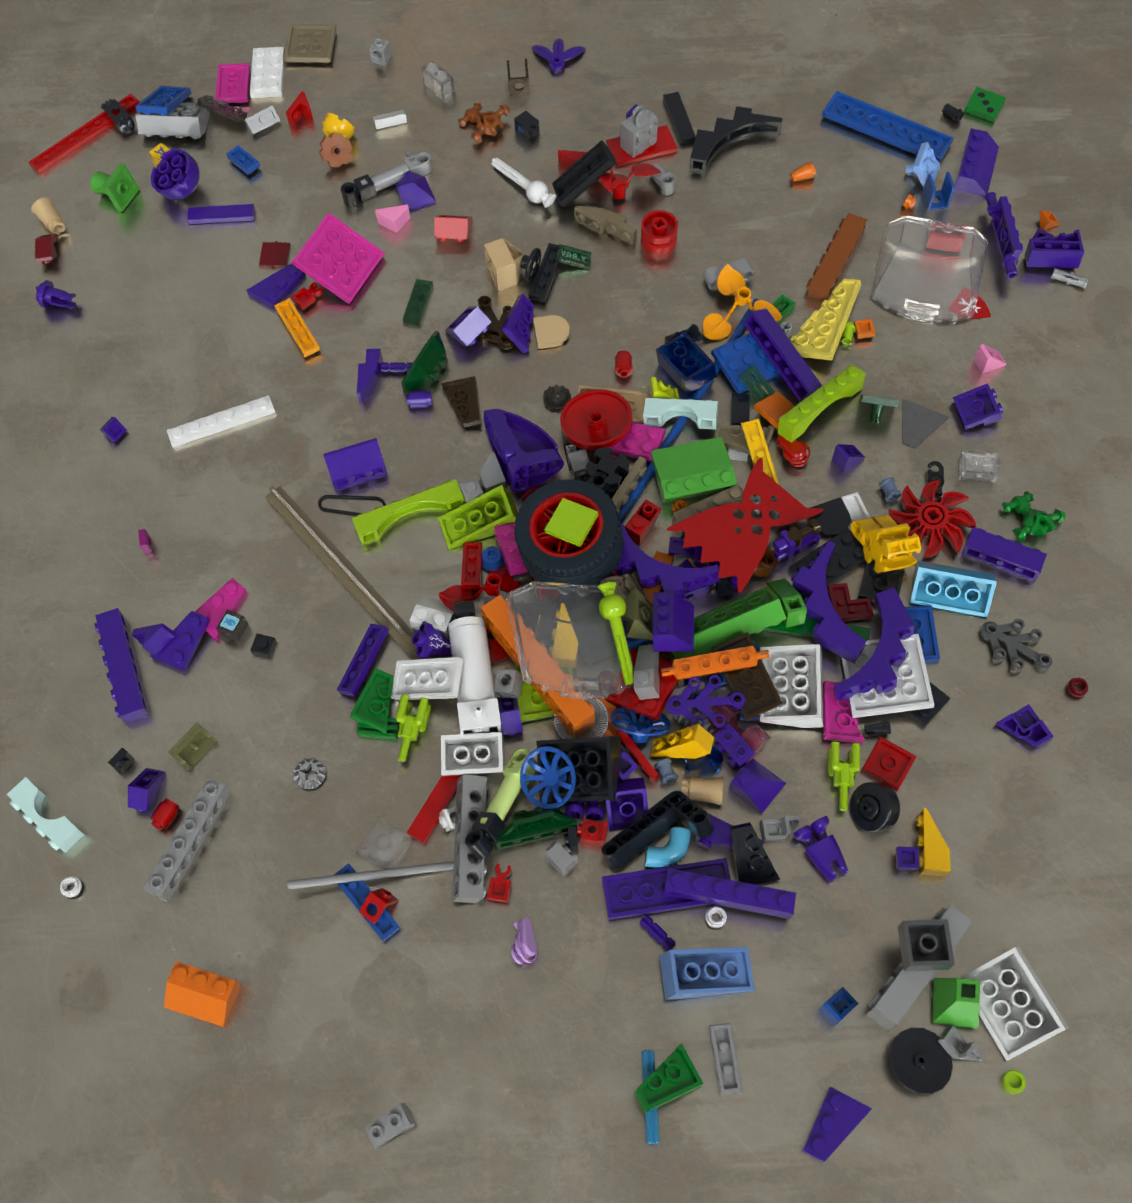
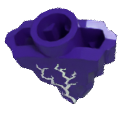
M423 621L419 630H416L412 637V644L416 646V655L422 659L436 658L439 655H452L450 640L443 638L441 633L433 628L432 624Z

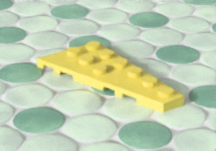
M843 279L832 291L831 297L828 300H824L822 307L816 310L800 327L799 333L796 336H792L790 341L801 357L832 361L860 290L861 280Z

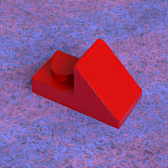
M301 91L286 111L288 123L292 126H295L302 116L313 119L310 105L303 91Z

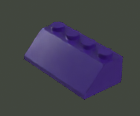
M970 129L954 190L986 197L999 146L987 131Z

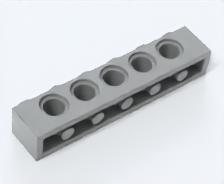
M463 774L457 780L453 902L477 904L483 900L486 894L484 877L487 867L484 864V858L478 859L465 844V838L468 833L473 831L472 826L474 822L470 820L469 815H473L476 820L480 812H486L488 804H486V796L489 792L487 777ZM470 795L476 798V802L471 800ZM468 855L474 858V863L469 861ZM467 875L473 878V884L467 880Z
M209 777L206 779L143 887L150 895L169 903L231 794L226 785Z

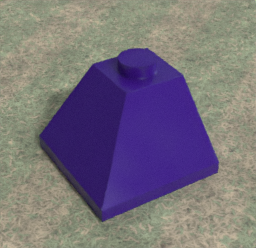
M753 758L730 782L729 790L762 814L786 785V782Z

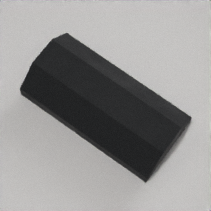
M602 140L552 183L558 202L563 207L572 203L600 179L602 174H605L617 164L613 153Z

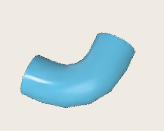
M679 827L671 828L669 841L665 846H647L645 867L662 868L678 863L687 852L691 831Z

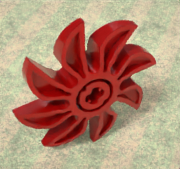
M940 480L932 481L925 485L920 497L922 503L914 496L908 485L904 488L901 504L908 513L892 509L888 510L889 516L897 525L907 523L910 529L915 527L908 533L909 537L916 533L920 538V543L923 536L930 538L923 558L933 557L940 552L944 542L942 535L949 541L955 552L958 553L963 545L964 538L962 530L956 525L976 528V522L968 511L962 508L949 510L969 499L968 496L960 492L950 491L944 493L940 502L934 500Z

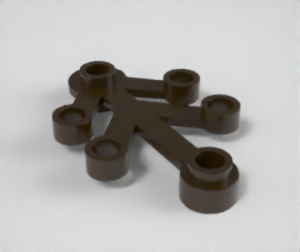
M489 296L479 297L478 307L486 313L491 321L488 325V330L497 332L499 335L488 334L486 331L478 335L479 341L482 343L488 341L498 343L499 347L504 350L513 348L515 344L501 330L510 313L506 311H511L512 307L504 306L502 309L503 313L498 321L491 309V298Z

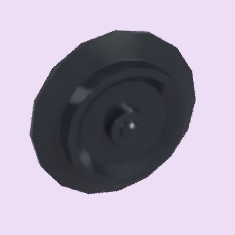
M909 1028L900 1032L893 1040L889 1054L891 1068L896 1078L907 1089L918 1094H933L943 1089L949 1082L953 1064L951 1056L938 1042L940 1037L925 1028Z

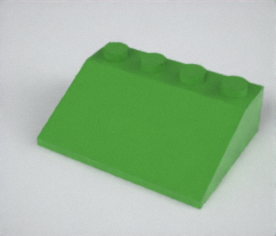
M722 437L650 451L662 504L719 493L737 485L734 469Z

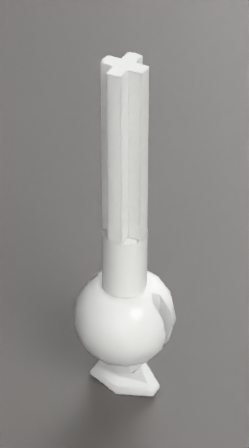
M499 158L492 159L491 165L524 188L528 199L532 203L539 204L543 202L545 208L553 204L557 196L556 194H548V187L543 181L534 180L531 182Z

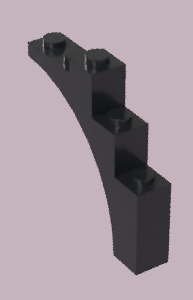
M736 106L733 120L717 118L714 132L697 129L690 157L689 170L705 172L713 156L722 147L739 138L755 134L780 135L783 118L752 113V108Z

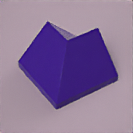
M407 171L395 186L401 204H408L409 211L436 203L426 177Z

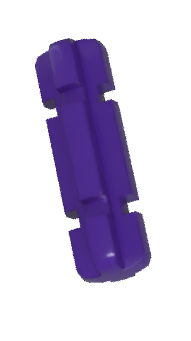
M382 362L380 369L381 372H408L412 363L390 362L389 364L388 362Z
M649 915L641 919L640 925L644 929H648V933L659 944L662 943V947L666 951L672 950L675 947L676 942L671 937L668 938V934L657 923H653V919Z

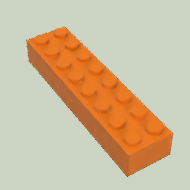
M499 595L483 605L481 612L487 629L573 738H580L595 728L596 718L593 705L590 702L586 703L582 698L581 690L577 686L574 688L570 683L569 675L565 671L562 673L558 668L557 660L554 657L550 658L545 645L542 642L538 643L533 630L530 627L526 628L523 624L524 620L519 613H514L508 599L504 600Z

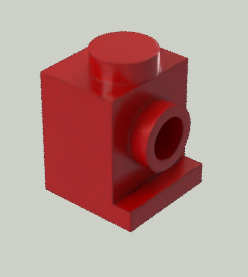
M583 819V824H578L577 829L580 843L603 847L606 843L608 821ZM588 829H596V831L594 833H590Z

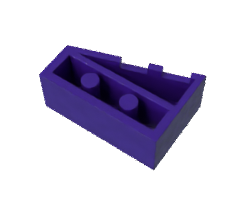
M1074 230V233L1066 235L1065 232L1059 233V236L1056 237L1048 235L1029 239L1024 255L1026 267L1079 268L1084 255L1080 231Z

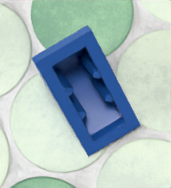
M842 987L820 1007L819 1011L835 1027L859 1003Z

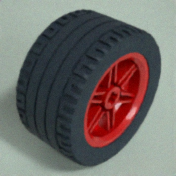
M575 479L551 482L532 493L521 505L519 513L516 515L514 535L524 566L530 576L546 589L570 594L591 590L600 585L602 580L610 577L620 564V559L623 556L624 539L618 511L610 496L594 484ZM562 498L598 511L599 515L581 547L545 533V528ZM558 547V551H553L552 549Z

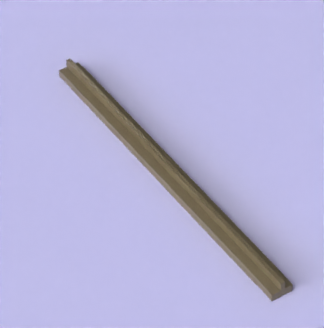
M273 486L269 488L271 492L265 496L266 500L379 625L386 626L389 629V636L411 660L422 659L416 655V646L412 644L414 634L412 629L280 486L276 489ZM448 698L447 700L451 702L455 698Z

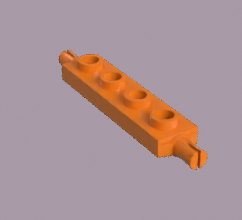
M753 646L675 659L673 666L661 668L662 677L674 675L677 680L756 667L759 659L770 658L768 649L756 652Z

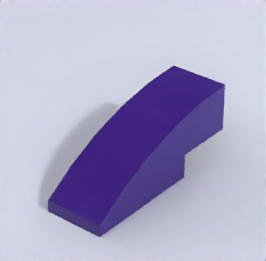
M380 348L366 349V363H358L357 396L359 403H363L378 381L381 372L380 365L383 361Z

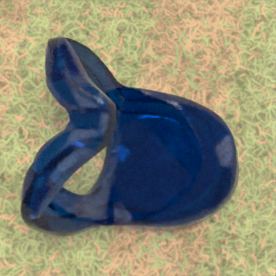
M712 746L710 754L705 755V758L699 762L689 765L687 758H683L685 770L688 772L698 769L707 763L712 768L718 769L724 760L721 752L714 746Z

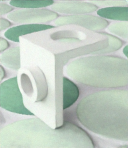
M456 806L439 812L440 825L442 828H445L446 832L455 829V823H452L450 814L456 812Z

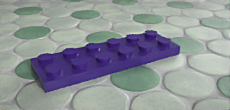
M727 858L602 876L608 919L612 920L711 905L710 903L663 895L667 870L670 868L731 880Z

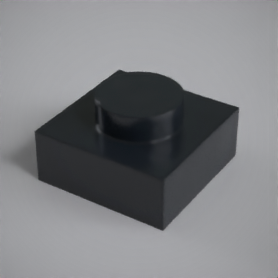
M257 633L250 649L251 653L270 658L276 643L275 637Z
M122 747L108 763L120 774L130 766L134 758Z
M576 826L567 827L568 833L564 834L565 845L570 846L571 852H578Z

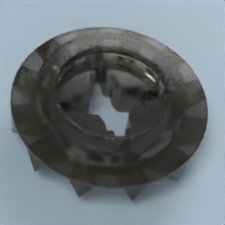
M555 384V386H549L547 390H544L543 401L551 409H563L571 399L570 391L564 385L558 386ZM554 393L560 395V399L554 398Z

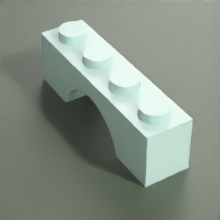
M646 398L643 413L644 425L663 427L669 419L684 416L692 419L698 429L716 430L718 401Z
M27 777L7 793L12 799L9 803L17 811L21 809L24 812L22 817L30 824L34 822L37 825L35 830L42 837L47 835L50 838L48 843L56 851L60 848L66 853L84 836L65 816L53 820L43 817L42 804L46 795Z

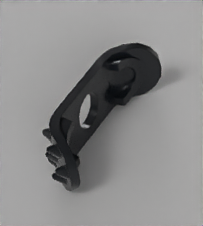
M109 99V102L106 101L105 104L102 103L101 109L107 113L123 133L130 134L134 131V121L115 99ZM114 110H120L118 115L112 114Z

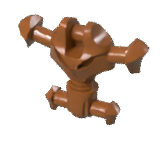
M474 103L473 108L467 109L462 119L459 118L458 122L463 127L466 126L468 121L477 123V132L471 133V138L479 144L482 142L481 137L483 134L496 136L497 131L495 128H503L500 116L503 114L507 116L510 108L504 104L499 105L500 109L496 112L480 113L479 110L482 109L481 103Z

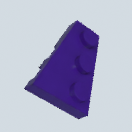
M291 263L247 289V293L274 309V305L280 303L306 274Z
M521 294L517 297L501 330L523 353L529 351L527 342L531 336L529 325L532 323L534 305L524 294Z
M191 611L173 630L175 636L156 655L151 654L149 657L186 672L211 619Z
M830 1086L802 1151L821 1162H825L872 1108Z

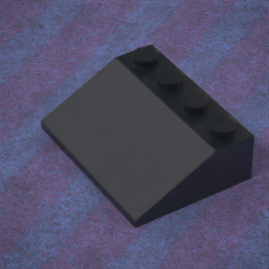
M620 736L536 741L537 748L544 746L558 748L572 761L576 772V785L568 801L615 800L622 757ZM546 751L548 762L552 765V760L556 753ZM540 753L537 754L538 765L545 767L542 763ZM560 757L558 766L562 768L568 766L566 761ZM569 771L566 773V782L571 784V772ZM560 786L559 794L563 799L569 789ZM546 788L539 790L540 802H542V796ZM553 790L550 792L547 802H557L553 795Z

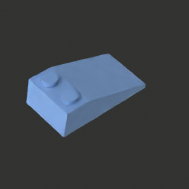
M748 947L668 950L659 956L665 1000L755 991Z

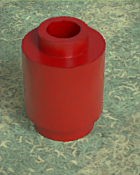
M622 350L615 356V373L617 376L625 378L633 372L632 356L628 351Z
M165 798L151 815V825L159 830L163 828L168 829L178 814L177 810L180 806Z

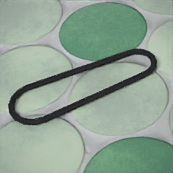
M324 495L318 501L319 508L324 511L351 515L361 513L323 508L321 501L327 497L377 499L383 503V506H386L385 501L376 496Z

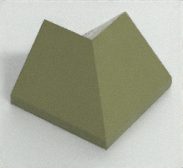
M634 588L624 600L626 612L622 618L626 621L627 637L653 640V605Z

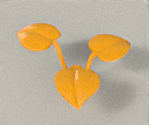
M727 264L718 276L717 288L723 295L732 294L735 296L734 305L724 319L717 313L707 315L702 324L703 335L710 340L726 338L732 329L731 325L726 321L737 305L744 306L748 303L751 311L767 308L776 322L782 319V315L776 307L764 300H757L752 307L751 291L745 287L744 277Z

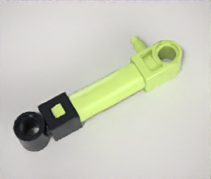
M520 748L515 751L508 764L504 765V780L486 812H480L472 826L473 831L468 833L465 838V844L478 859H483L490 855L493 850L491 842L498 841L506 826L503 821L522 788L520 772L524 760L530 754L527 748ZM528 764L526 775H534L536 770Z

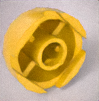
M327 113L322 123L324 135L330 137L331 133H339L344 136V139L350 140L354 134L355 127L344 118L340 120L337 119L338 115Z

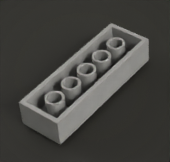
M952 905L947 909L942 907L932 919H948L952 949L973 922ZM900 962L893 971L896 976L891 975L880 988L883 993L879 992L868 1004L870 1010L867 1015L889 1032L900 1022L937 970L904 972L903 962Z

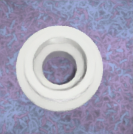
M75 876L65 878L60 885L61 893L68 898L77 896L82 889V882ZM74 884L73 890L69 891V887Z
M718 906L709 908L705 915L707 924L713 928L722 927L727 919L726 912ZM717 914L720 919L714 921L712 915Z

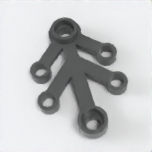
M1015 619L1012 623L1003 625L988 621L982 625L980 631L982 637L990 641L994 652L993 658L998 662L1005 659L1007 653L1004 649L1000 648L999 641L1005 643L1013 671L1019 672L1024 667V661L1019 659L1017 651L1034 660L1035 667L1040 671H1046L1052 665V658L1048 654H1039L1021 644L1029 641L1038 642L1042 638V632L1039 629H1033L1027 634L1007 636L1004 632L1022 631L1025 626L1024 621ZM1015 623L1019 624L1021 627H1016ZM1033 633L1037 634L1038 638L1034 637ZM997 653H1001L1003 657H999ZM1014 663L1020 664V667H1016Z

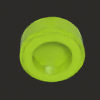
M1009 1070L1002 1075L1001 1084L1008 1093L1018 1094L1025 1089L1026 1080L1021 1072Z

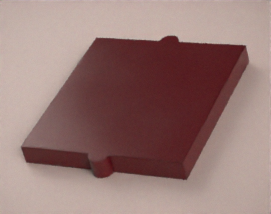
M278 241L263 242L259 267H271L272 269L286 267L290 243Z

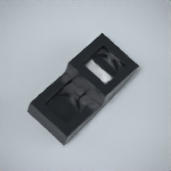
M732 393L731 425L741 426V423L749 421L750 396L749 394Z

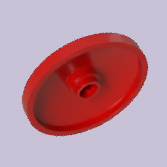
M604 389L589 390L574 396L566 403L560 416L561 429L565 438L573 445L587 450H597L616 445L628 435L633 423L632 409L628 401L620 394Z

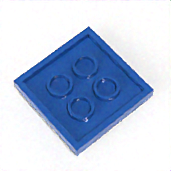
M751 333L711 351V355L737 394H741L780 376Z

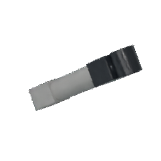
M407 151L405 153L407 158L403 159L404 163L371 177L366 174L354 179V183H344L341 186L344 203L348 206H354L359 202V198L363 202L377 196L376 192L397 184L407 171L421 176L430 174L432 172L430 154L419 152L412 155L410 151Z

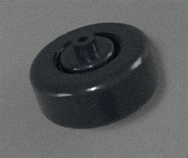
M867 782L854 790L850 799V813L855 824L862 830L871 833L884 832L896 824L900 815V802L897 794L889 785L882 782Z

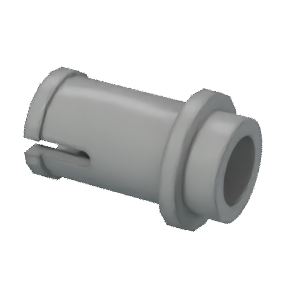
M785 321L781 323L780 328L790 340L792 324L790 323L788 327L789 322Z

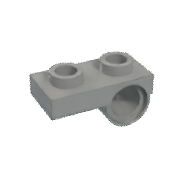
M401 1103L366 1126L365 1130L375 1149L395 1136L415 1126V1122L406 1104Z

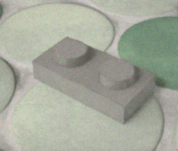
M272 105L244 121L253 135L280 121V118Z

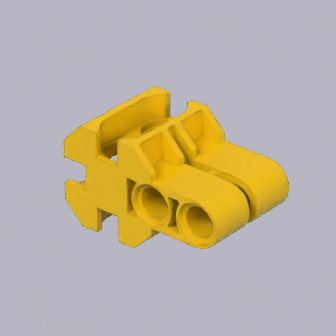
M889 515L852 521L851 531L863 545L865 560L868 563H871L872 560L876 561L874 566L876 573L916 566L917 560L913 557L912 553H920V538L916 533H913L910 537L908 536L910 526L907 523L897 525Z

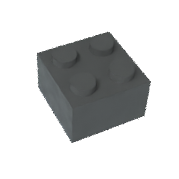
M948 919L909 920L900 923L898 933L904 972L949 970L955 965Z

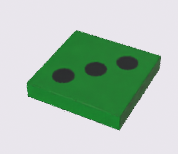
M976 87L964 112L994 123L1007 97Z

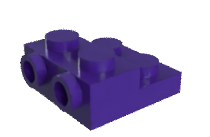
M988 383L953 397L966 430L982 423L986 426L1002 419L1003 408L1000 403H996V392L994 388L990 389Z

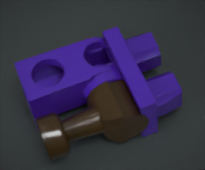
M815 518L808 521L801 529L791 527L788 533L786 529L780 532L779 539L773 542L775 549L772 550L777 562L784 558L789 562L793 557L819 544L821 536L818 533L821 532V526Z

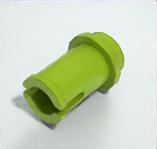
M847 322L841 340L843 345H851L853 343V332H855L856 327L852 322Z

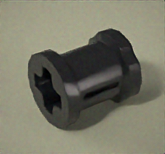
M726 577L712 584V587L716 590L717 602H726L733 598V593L730 592L728 587L729 580Z

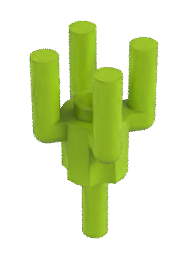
M401 695L396 714V721L399 722L400 727L398 737L403 739L398 756V761L400 762L406 761L410 741H417L419 731L424 732L426 730L431 706L427 705V698L421 697L417 715L410 713L412 703L408 702L409 696Z
M831 742V748L828 749V774L834 777L833 786L840 789V811L848 810V788L854 787V778L860 770L859 743L852 744V750H849V761H839V742Z

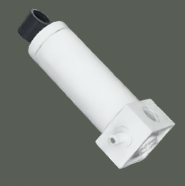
M474 600L454 602L456 619L449 623L448 629L452 657L463 659L457 698L460 734L501 732L498 699L495 698L485 621L480 617H476Z

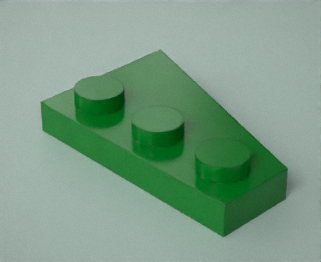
M375 668L350 713L351 719L386 734L393 675Z
M681 1043L635 1090L634 1094L644 1113H647L701 1087L704 1083Z

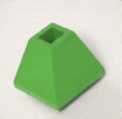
M934 978L932 1023L978 1029L980 980Z

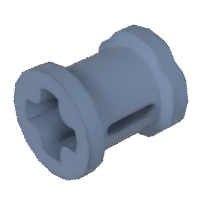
M891 477L879 483L880 489H883L886 495L885 499L887 502L895 501L902 495L894 484L895 479Z
M670 758L662 759L654 764V768L658 769L662 778L661 783L664 785L672 783L679 777L678 774L674 773Z

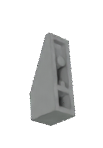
M653 644L642 645L638 648L634 668V690L640 700L660 698L659 652H654Z

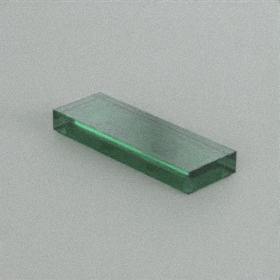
M416 279L403 316V323L420 326L433 288L432 281Z

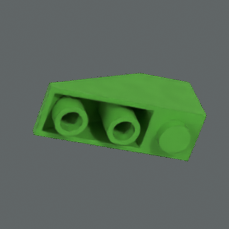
M786 579L767 582V586L780 599L787 618L783 620L785 627L805 624L807 608L799 592Z

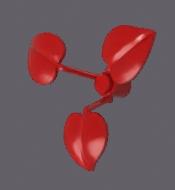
M640 163L631 167L632 171L627 178L622 174H614L612 167L610 173L600 176V181L609 192L613 190V198L624 199L626 197V188H629V182L634 174L638 177H645L661 173V171L650 164Z
M503 565L499 570L491 571L488 574L485 585L482 584L479 591L473 597L470 589H461V585H455L439 592V598L447 608L455 611L454 602L475 601L483 590H485L487 595L495 596V598L499 596L500 590L504 592L514 591L519 585V576H510L507 566Z

